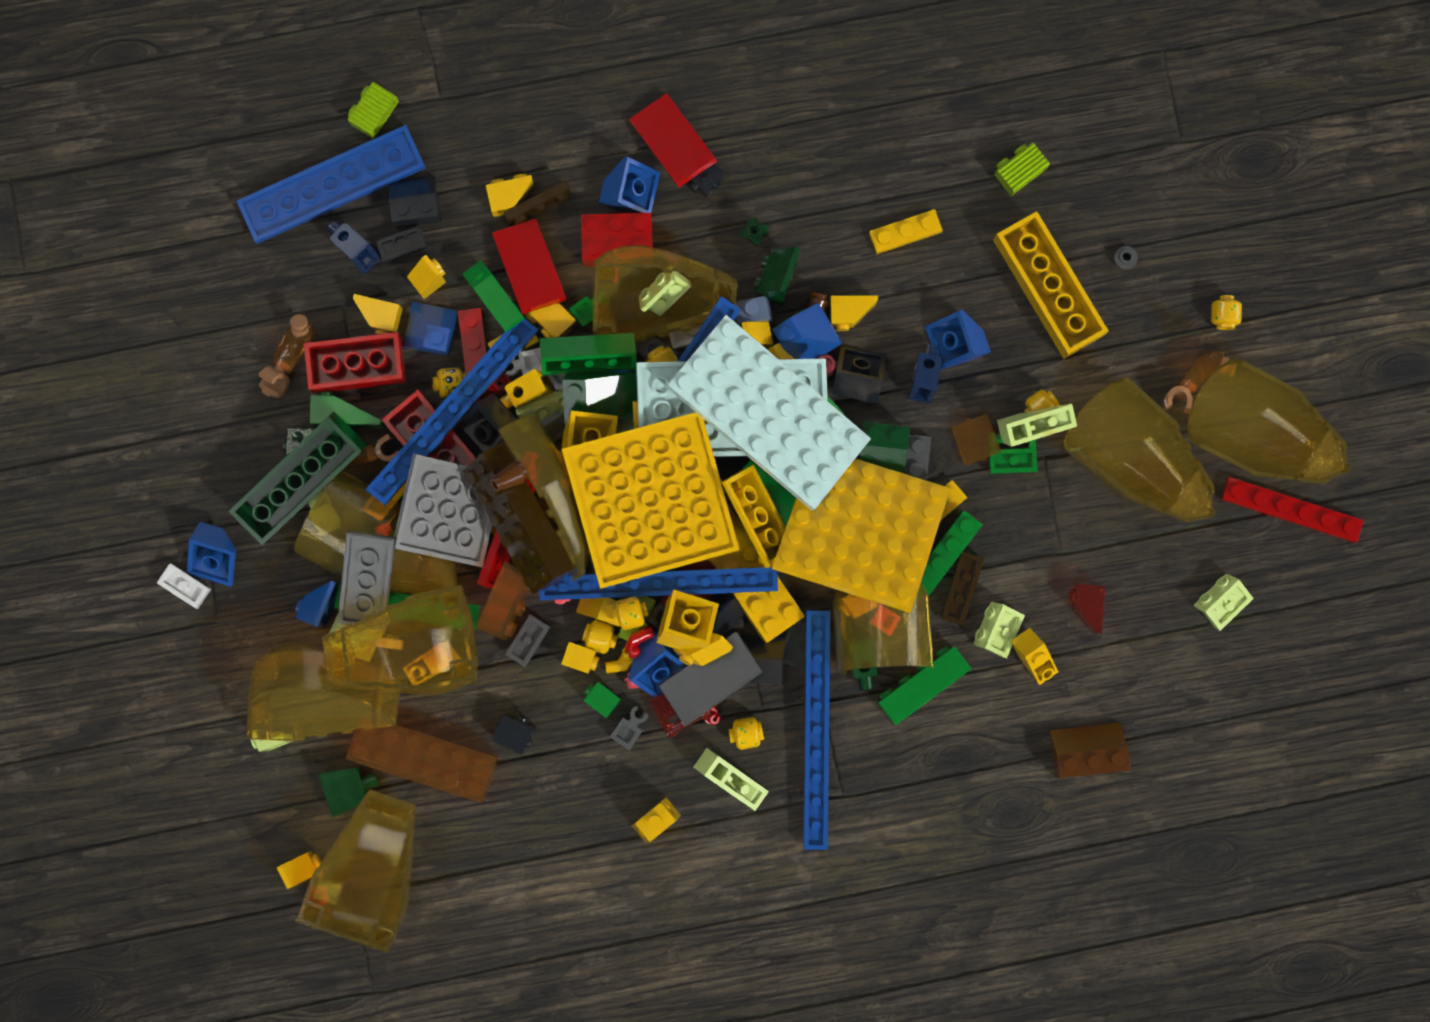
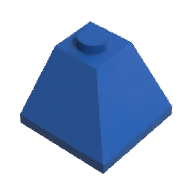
M624 157L604 179L599 202L615 210L629 213H651L660 172L629 157Z
M412 302L403 347L449 356L458 311Z
M819 303L790 317L772 329L783 349L794 359H818L842 344L841 339Z
M963 310L925 326L930 343L938 347L936 356L942 357L940 370L977 359L991 352L984 330Z
M200 522L189 539L187 574L232 587L234 583L236 548L223 528Z
M330 581L305 595L303 600L300 599L295 608L296 618L313 626L326 629L335 608L339 583Z
M654 631V637L640 643L638 647L640 655L633 659L628 678L635 685L657 699L663 694L659 686L688 665L679 660L680 656L673 648L656 643L658 633Z

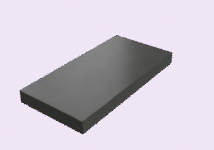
M350 530L346 532L337 624L378 630L386 629L396 537Z
M738 632L726 638L733 646L730 652L704 666L688 665L659 686L684 726L692 723L764 672Z

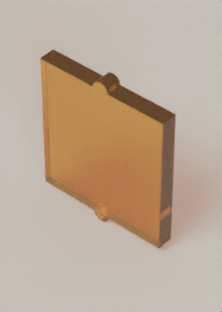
M988 414L974 419L968 418L967 422L952 427L965 466L980 460L985 461L987 457L1001 452Z

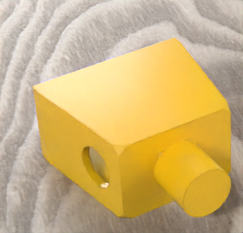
M535 368L505 386L507 394L499 397V399L508 409L512 406L520 408L555 392L548 376L542 375V371Z
M665 797L631 826L642 840L648 844L672 825L681 814Z

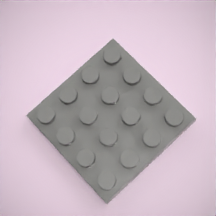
M413 454L394 537H396L395 549L483 567L492 525L483 506L478 502L477 495L472 486L466 481L463 470L467 466Z

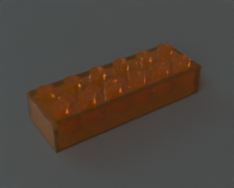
M361 713L346 759L457 796L484 803L499 757L366 713Z

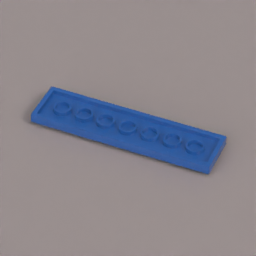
M404 125L237 200V203L255 243L258 244L419 172L426 167L407 126Z

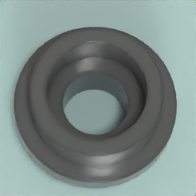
M1129 246L1120 247L1114 255L1115 264L1121 269L1132 268L1138 260L1137 252ZM1123 254H1128L1130 256V260L1125 261L1123 259Z

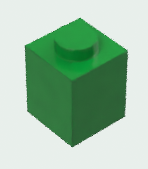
M597 682L596 685L591 683L584 692L586 696L584 702L605 718H608L621 701L617 695L600 682Z

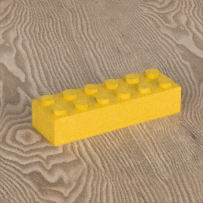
M1037 211L996 234L993 239L994 243L1063 359L1100 339L1108 332L1107 327Z

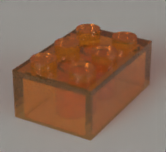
M506 562L503 563L476 626L477 629L506 641L508 637L512 638L515 633L517 624L514 622L517 615L522 616L527 603L524 602L526 594H531L530 589L524 583L521 573L515 566Z

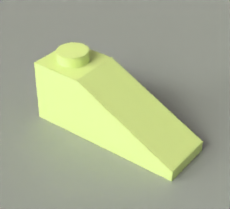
M1071 403L1020 413L997 420L1002 443L1011 447L1077 427Z
M708 748L705 749L694 765V768L754 811H756L769 792Z

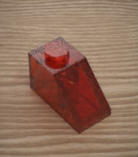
M1075 584L1073 589H1069L1068 602L1072 603L1071 609L1093 634H1102L1105 586Z

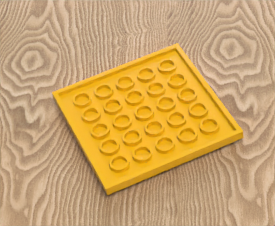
M696 412L562 449L600 589L739 550L705 422Z
M854 459L815 510L811 511L796 498L772 569L911 613L951 488Z

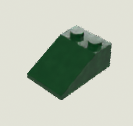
M800 248L772 249L769 256H764L761 268L764 269L762 277L757 276L753 288L757 290L756 298L766 296L771 303L783 305L797 265Z
M636 372L565 374L562 380L565 425L570 410L618 416L617 421L633 419V401H637Z
M863 422L861 430L871 439L858 454V460L905 474L910 427Z

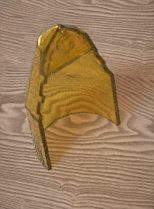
M1229 360L1220 365L1206 379L1196 395L1188 418V438L1194 445L1252 475L1325 484L1339 475L1348 474L1351 469L1346 455L1348 450L1346 441L1319 414L1317 408L1311 405L1302 391L1244 360Z
M1126 377L1110 383L1090 399L1076 415L1077 427L1067 430L1063 443L1065 450L1116 496L1180 522H1193L1215 516L1216 510H1213L1212 494H1215L1214 484L1200 460L1195 459L1190 450L1192 448L1190 443L1184 440L1179 431L1181 429L1179 424L1130 378Z
M531 414L500 428L498 432L516 460L525 466L528 479L535 489L533 494L575 566V569L569 573L573 576L571 578L572 581H575L585 574L590 557L589 546L564 457L538 416Z
M342 471L334 477L316 501L295 542L294 551L342 579L346 532L350 530L394 537L401 504L391 499L385 506L366 492V488L369 485ZM400 549L394 550L390 592L444 599L456 595L460 591L454 561Z
M922 582L920 583L911 613L843 591H835L833 616L838 674L846 675L848 670L872 667H933L929 599Z

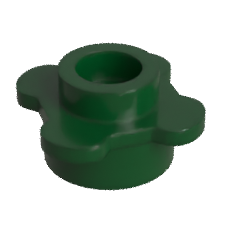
M751 218L748 220L747 227L741 231V236L744 239H748L754 245H760L764 234L768 233L767 225L759 224L755 218Z

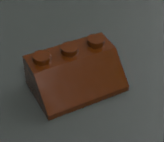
M1120 722L1049 730L1055 778L1131 770L1128 745Z

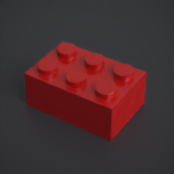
M651 213L581 215L582 261L584 266L653 265Z

